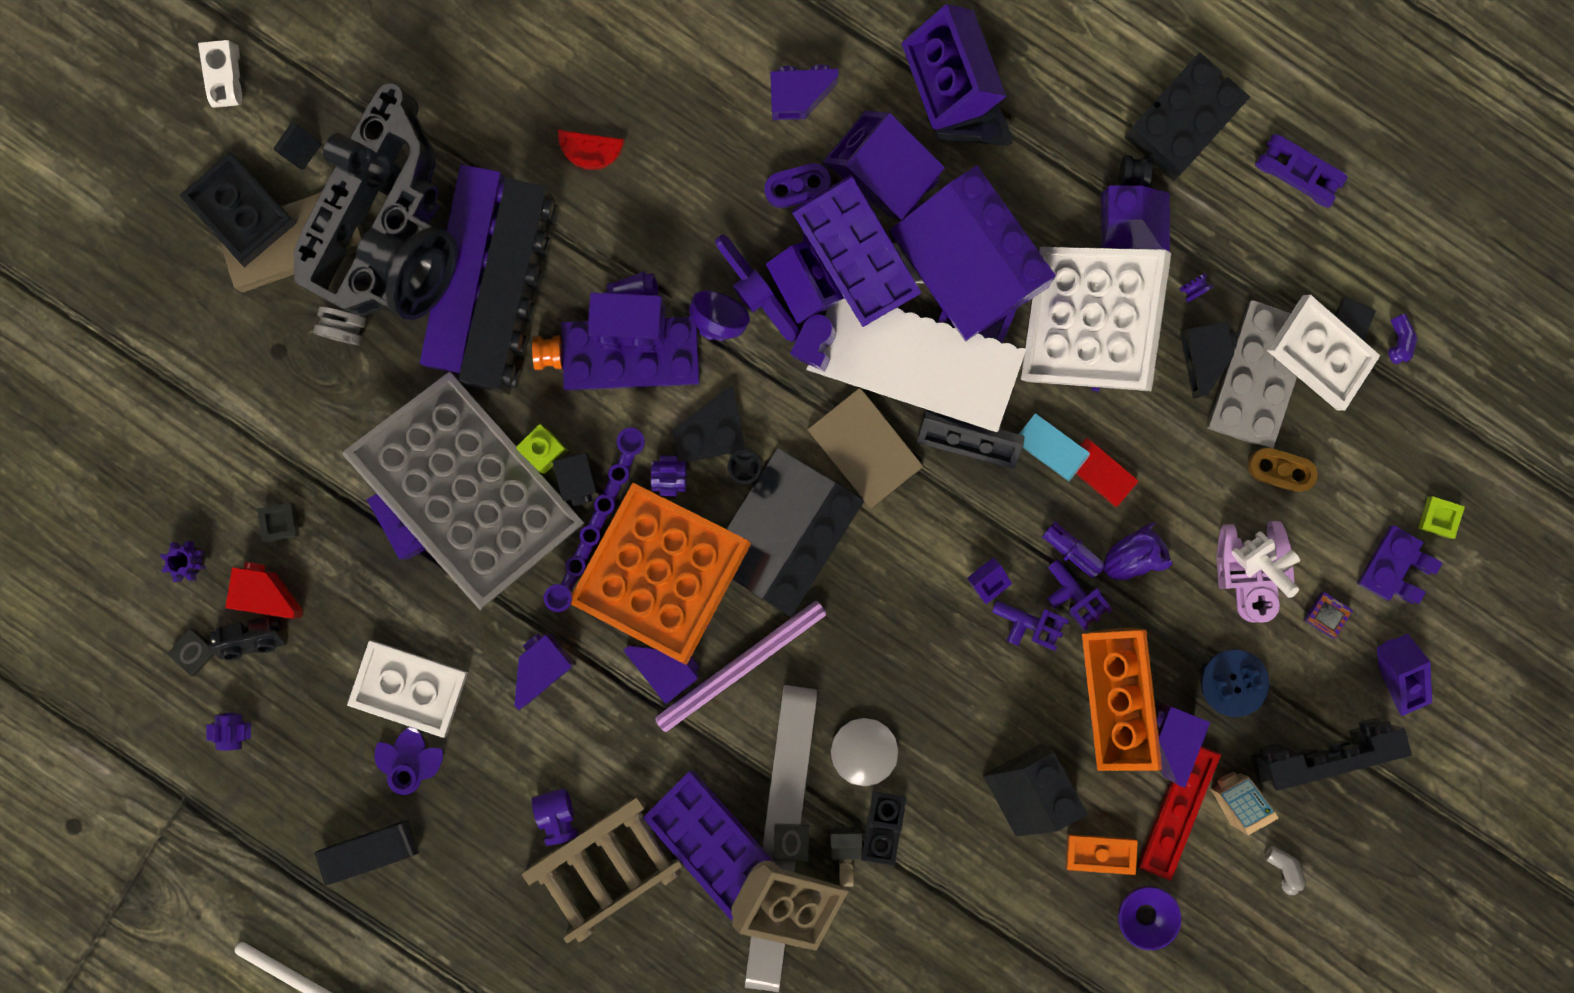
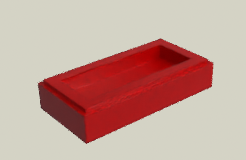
M1085 438L1080 446L1088 451L1090 456L1077 471L1076 475L1114 507H1118L1139 481L1091 440Z

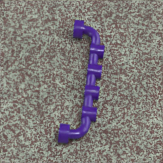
M626 428L619 433L617 446L622 453L617 464L609 469V481L603 494L598 496L594 502L595 511L588 526H585L580 532L581 541L574 556L569 558L565 564V576L561 584L552 585L545 591L544 603L551 611L561 612L571 606L573 601L572 590L579 576L583 575L588 566L587 558L593 546L599 544L602 539L601 528L607 515L612 514L616 509L615 498L621 485L626 484L630 479L629 468L635 455L640 454L645 447L644 435L635 428ZM622 468L625 471V477L617 481L614 478V472ZM603 499H609L611 507L608 511L604 512L600 509V502ZM590 529H593L597 534L593 542H588L585 537L586 532ZM575 560H579L582 563V570L579 573H575L571 569V564Z

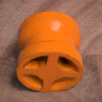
M554 335L551 339L533 336L532 357L535 370H543L545 366L563 369L561 335Z

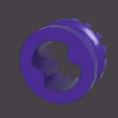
M1206 273L1195 278V281L1192 280L1179 288L1180 292L1187 294L1185 299L1187 303L1214 288L1213 284L1206 282Z

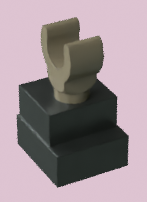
M860 826L830 827L832 860H839L840 886L854 887L853 859H861Z

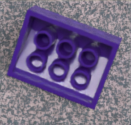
M975 166L947 184L889 230L891 237L965 342L1048 289L1056 277L978 166Z

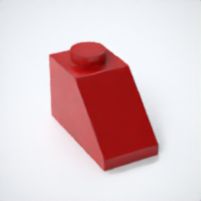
M245 562L244 567H232L225 608L291 619L302 618V608L276 572L265 571V564Z

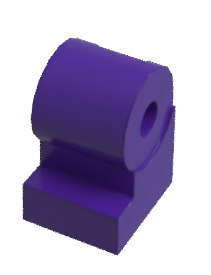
M819 314L809 317L805 321L790 355L796 360L825 372L830 359L823 353L828 346L832 345L836 338V329L831 321L824 315Z

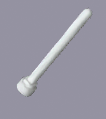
M239 942L235 946V953L238 956L303 993H332L245 942Z

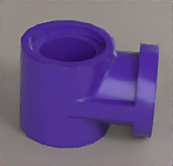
M566 788L532 797V808L536 823L540 830L545 829L546 836L543 838L546 846L563 843L578 836L577 828H573L571 821H574V810Z

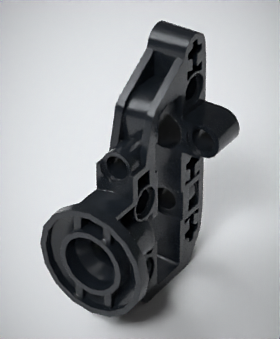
M392 83L383 85L376 92L351 138L341 133H335L325 143L323 148L324 159L335 166V169L303 227L295 246L294 280L300 286L360 317L386 309L402 319L415 320L433 309L449 288L456 271L458 250L456 240L450 232L431 223L440 205L436 203L438 188L430 183L436 164V154L417 117L419 111L418 103L411 95ZM409 144L410 155L401 171V168L393 163L402 146ZM378 192L387 195L388 197L373 226L360 240L356 258L338 292L330 291L329 285L348 251L346 246L357 225L362 224ZM405 219L404 224L399 228L400 223ZM372 280L371 286L367 289L368 284Z

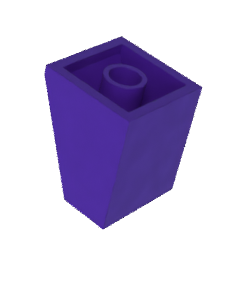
M864 111L823 161L827 167L842 179L852 174L865 198L887 216L903 220L917 209L918 200L925 192L932 190L940 180L939 175L945 169L891 113Z

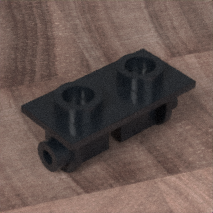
M272 615L249 620L248 633H244V624L241 622L217 627L216 631L211 632L213 644L208 645V649L220 660L233 661L240 659L244 654L253 652L269 653L274 651L275 647L284 646L287 643L277 633V631L282 630L280 618H273Z

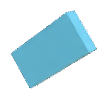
M1036 413L1019 433V435L1025 436L1023 448L1067 481L1073 478L1090 456L1088 451Z

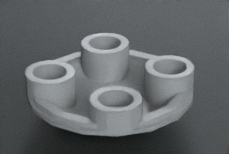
M861 718L850 721L835 734L832 740L831 757L833 766L842 778L851 784L869 786L878 784L891 774L897 763L898 747L896 738L888 727L876 719Z

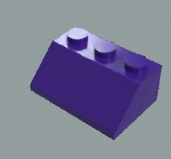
M946 4L901 43L933 129L944 128L982 116L1006 97L974 10Z

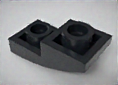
M877 791L872 792L860 861L891 867L895 866L907 797Z

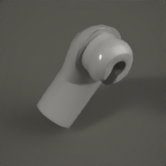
M1273 845L1270 846L1264 860L1282 870L1285 878L1282 880L1283 891L1288 895H1296L1304 889L1306 883L1299 861Z

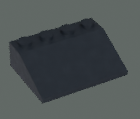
M777 448L727 527V530L751 542L732 580L792 617L864 503V500Z

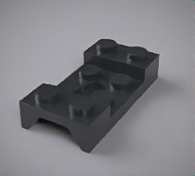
M1379 718L1361 721L1358 723L1359 728L1349 730L1352 744L1350 740L1337 741L1329 744V750L1318 752L1317 749L1295 752L1290 748H1281L1280 744H1273L1260 748L1261 753L1251 757L1258 782L1271 780L1274 789L1279 791L1412 756L1405 728L1392 725L1390 721L1380 722Z

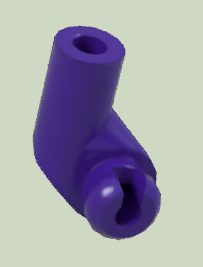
M1404 313L1390 320L1398 336L1397 346L1388 350L1389 358L1394 364L1411 360L1417 344V335L1407 314Z

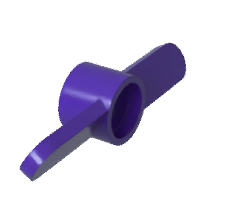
M723 234L715 239L716 246L741 278V280L733 285L738 296L752 313L761 307L783 337L790 342L795 341L800 333L799 328L775 298L769 286L758 272L750 267L727 236Z

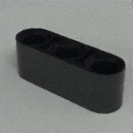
M405 820L314 852L324 885H330L418 854L419 850L410 822Z

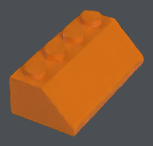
M1103 629L1082 634L1097 771L1162 770L1146 629Z

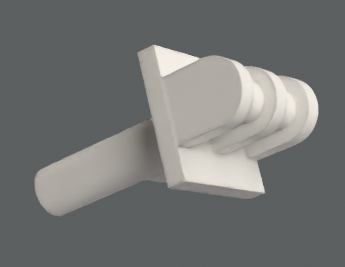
M1261 531L1255 534L1256 538L1253 541H1245L1243 548L1240 550L1235 548L1231 551L1236 561L1245 569L1248 577L1262 570L1288 598L1293 597L1299 591V588L1284 573L1300 561L1298 555L1293 550H1290L1273 562L1277 559L1275 542L1272 538L1268 539Z

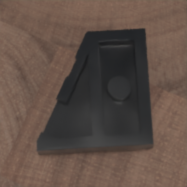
M996 104L982 116L944 128L934 129L937 139L944 141L1006 146L1011 145L1013 142L1012 134L999 104Z
M734 387L724 390L673 429L679 461H686L687 463L734 454L739 450H746Z

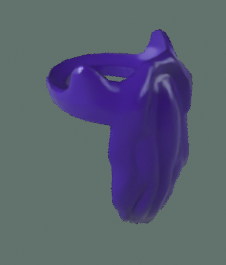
M1156 522L1141 527L1135 533L1125 536L1121 541L1114 544L1105 556L1103 572L1115 580H1129L1135 576L1144 575L1150 570L1164 571L1169 569L1173 565L1169 551L1162 539L1151 529Z

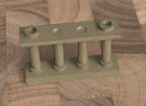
M640 793L578 833L577 837L566 841L527 867L521 874L528 885L537 880L540 885L545 884L572 925V928L563 937L566 943L575 938L578 942L583 941L596 931L593 927L594 925L660 881L666 885L681 874L679 869L683 864L678 858L669 862L642 821L643 814L641 811L647 804ZM624 823L626 828L630 826L658 869L643 881L639 879L613 839L615 834L612 830ZM594 842L598 847L602 846L629 887L628 891L612 900L584 857L586 855L584 849ZM565 861L569 866L573 864L601 909L586 919L582 917L556 877L558 872L555 868Z

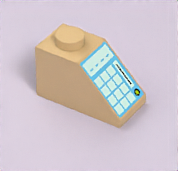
M1231 772L1218 779L1219 785L1211 789L1230 825L1247 835L1279 819L1276 812L1252 780L1242 773L1236 774V772Z

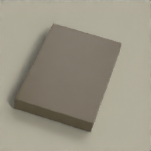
M861 388L807 429L870 509L923 467Z

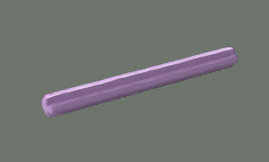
M818 601L812 602L660 713L655 719L659 727L664 732L669 731L826 615L825 609Z

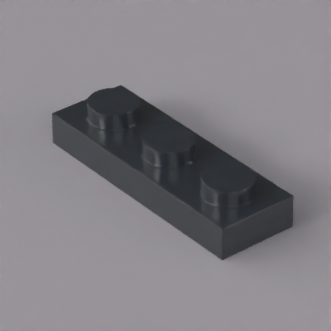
M926 410L917 443L1015 469L1024 445L1025 436L1001 429L998 432H994Z

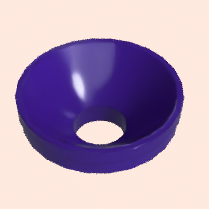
M708 290L699 291L692 297L689 312L695 326H697L700 334L705 338L724 341L725 339L738 337L746 330L750 317L745 308L734 299L722 293Z
M1143 886L1132 890L1123 898L1118 909V924L1123 936L1135 947L1143 950H1158L1169 945L1176 938L1181 926V912L1177 902L1169 893L1160 888ZM1142 905H1150L1155 910L1154 919L1148 924H1142L1136 919V911Z

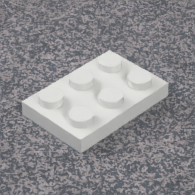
M1303 295L1267 350L1336 410L1343 411L1346 410L1380 357L1375 350L1311 295Z
M370 640L347 706L445 738L447 737L468 672Z

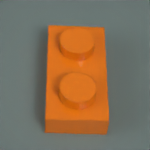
M1067 834L1065 868L1072 871L1136 875L1138 840L1135 838Z

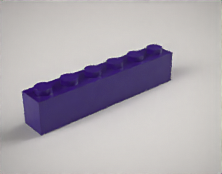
M460 164L447 231L454 237L457 244L458 258L456 271L449 288L439 303L430 310L420 364L426 368L460 374L506 180L501 172Z

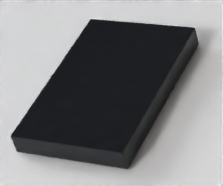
M231 152L179 195L244 268L296 224Z

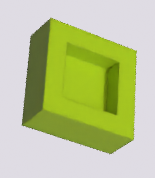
M1433 496L1427 497L1418 529L1448 539H1455L1465 506Z

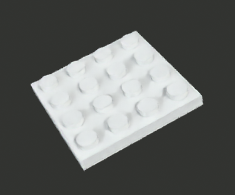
M1040 247L1039 253L1056 277L1048 289L1032 299L1021 380L1035 383L1152 391L1171 253L1167 250Z

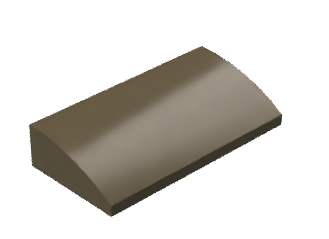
M321 193L281 206L296 224L245 268L221 243L234 289L243 293L294 275V249ZM359 224L346 246L348 251L345 256L357 252L359 242L364 236L362 226Z

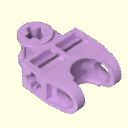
M1269 521L1267 525V538H1272L1275 542L1277 559L1273 561L1275 562L1288 553L1291 547L1282 522ZM1223 524L1219 532L1216 555L1219 589L1236 588L1237 611L1244 620L1249 622L1271 621L1279 612L1278 586L1265 573H1262V570H1259L1251 577H1248L1246 574L1230 575V571H1245L1231 552L1235 548L1240 550L1244 545L1241 538L1237 537L1235 525ZM1292 566L1284 573L1294 583V572ZM1257 601L1263 602V608L1253 609L1252 603Z

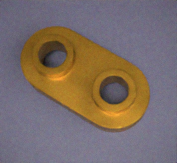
M1273 448L1259 449L1248 460L1249 473L1255 480L1289 491H1307L1315 485L1318 478L1317 468L1313 462ZM1263 459L1269 463V469L1266 472L1260 468V462ZM1295 469H1298L1302 474L1298 482L1292 477V472Z

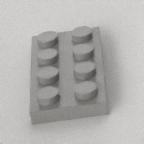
M1254 300L1248 301L1236 336L1237 346L1236 349H1233L1234 356L1225 369L1206 426L1207 429L1263 448H1274L1297 376L1267 350L1291 313Z

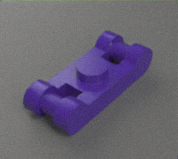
M1272 134L1266 144L1268 149L1265 154H1261L1258 157L1255 166L1259 170L1274 175L1308 195L1317 204L1330 208L1336 199L1335 192L1338 188L1343 187L1348 178L1347 175L1284 137ZM1280 154L1289 157L1285 165L1277 161ZM1319 176L1323 177L1326 181L1323 187L1316 184Z

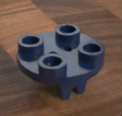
M1238 649L1225 650L1211 657L1202 666L1200 679L1202 695L1208 705L1217 713L1230 717L1247 716L1258 710L1265 701L1269 690L1268 672L1262 662L1253 654ZM1231 674L1235 675V678L1233 680H1231L1230 678ZM1235 687H1239V692H1235Z

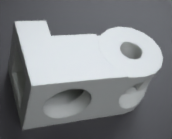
M229 40L198 43L205 90L210 106L215 108L241 105L242 90L239 82L238 59H240L239 46Z

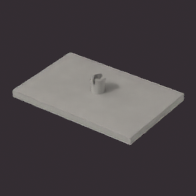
M448 372L343 451V456L479 610L508 588L584 523L570 506L562 500V497L539 471L516 449V445L451 372Z

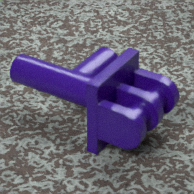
M1059 560L1048 567L1062 587L1049 596L1047 601L1056 609L1069 598H1072L1076 605L1070 608L1069 614L1084 631L1089 629L1088 625L1091 622L1095 621L1097 623L1100 621L1101 618L1099 616L1107 612L1109 614L1112 612V608L1102 597L1098 589L1087 596ZM1097 600L1099 604L1093 608L1090 604ZM1085 608L1088 613L1081 617L1079 612Z
M998 600L992 613L1014 622L1006 641L1019 646L1026 628L1035 631L1031 641L1056 651L1057 646H1055L1058 637L1062 638L1063 636L1061 629L1064 624L1069 622L1068 619L1044 609L1040 619ZM1049 617L1054 619L1051 628L1046 626ZM1043 630L1048 632L1045 641L1040 639Z

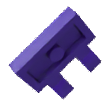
M1392 525L1389 526L1357 584L1386 601H1390L1395 594L1410 604H1414V602L1420 604L1426 592L1402 581L1410 565L1427 575L1431 573L1436 575L1443 562L1421 553L1419 550L1424 542Z

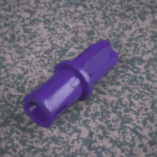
M1054 521L1042 535L1043 539L1064 555L1063 559L1065 561L1071 560L1091 578H1095L1103 570L1104 562L1082 544L1083 540L1081 538L1077 540L1060 526L1057 521Z

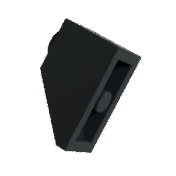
M1228 322L1187 329L1180 333L1193 399L1209 394L1234 356L1233 349H1236L1237 346L1236 336L1232 329L1229 330Z

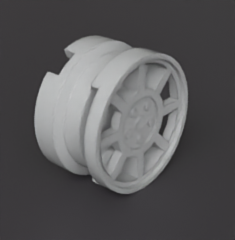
M319 306L317 315L320 317L319 324L314 325L313 334L344 343L360 345L362 336L359 334L361 328L365 327L366 318L345 311Z

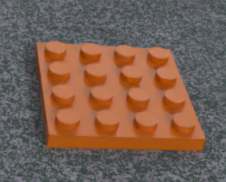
M632 483L572 593V605L687 665L747 553L751 542Z

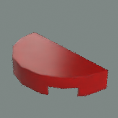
M558 130V143L565 157L575 166L586 170L602 169L611 165L621 155L625 144L624 139Z

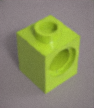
M539 424L516 447L543 474H546L553 467L552 461L561 459L569 451L542 424Z

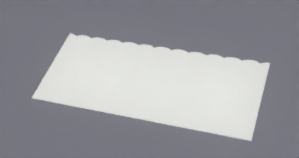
M845 298L827 310L825 317L831 321L836 329L834 342L823 353L827 355L830 362L825 372L810 365L807 366L806 370L998 432L1026 352L1025 348L1017 349L1012 344H1001L994 338L985 339L980 334L965 342L957 329L952 328L949 324L936 323L933 319L927 317L920 318L917 314L911 312L904 313L899 308L893 309L864 327L861 326Z

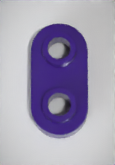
M817 163L777 172L771 175L765 183V197L776 208H787L805 203L808 193L820 194L830 188L831 177L828 170ZM810 178H817L820 181V185L817 188H811L807 182ZM780 186L788 190L787 195L784 197H779L775 193V190Z

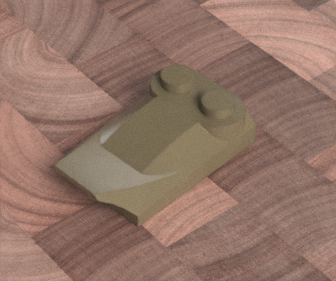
M763 861L751 870L732 906V926L739 934L817 951L848 891L836 884L780 869L772 861Z

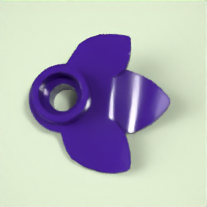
M409 727L399 735L394 746L384 742L377 743L374 759L377 768L387 775L389 787L397 794L407 795L416 791L422 780L431 778L438 772L443 761V749H426L421 733L416 728ZM402 771H407L410 774L411 780L409 783L401 781L400 774Z

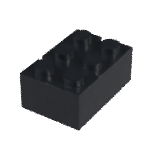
M1201 52L1195 56L1124 136L1146 157H1152L1153 163L1173 181L1187 169L1250 98L1229 77L1222 81L1219 78L1222 71Z

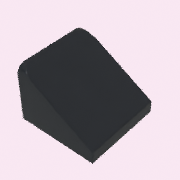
M291 123L274 146V151L300 170H303L318 151L321 144L298 125Z

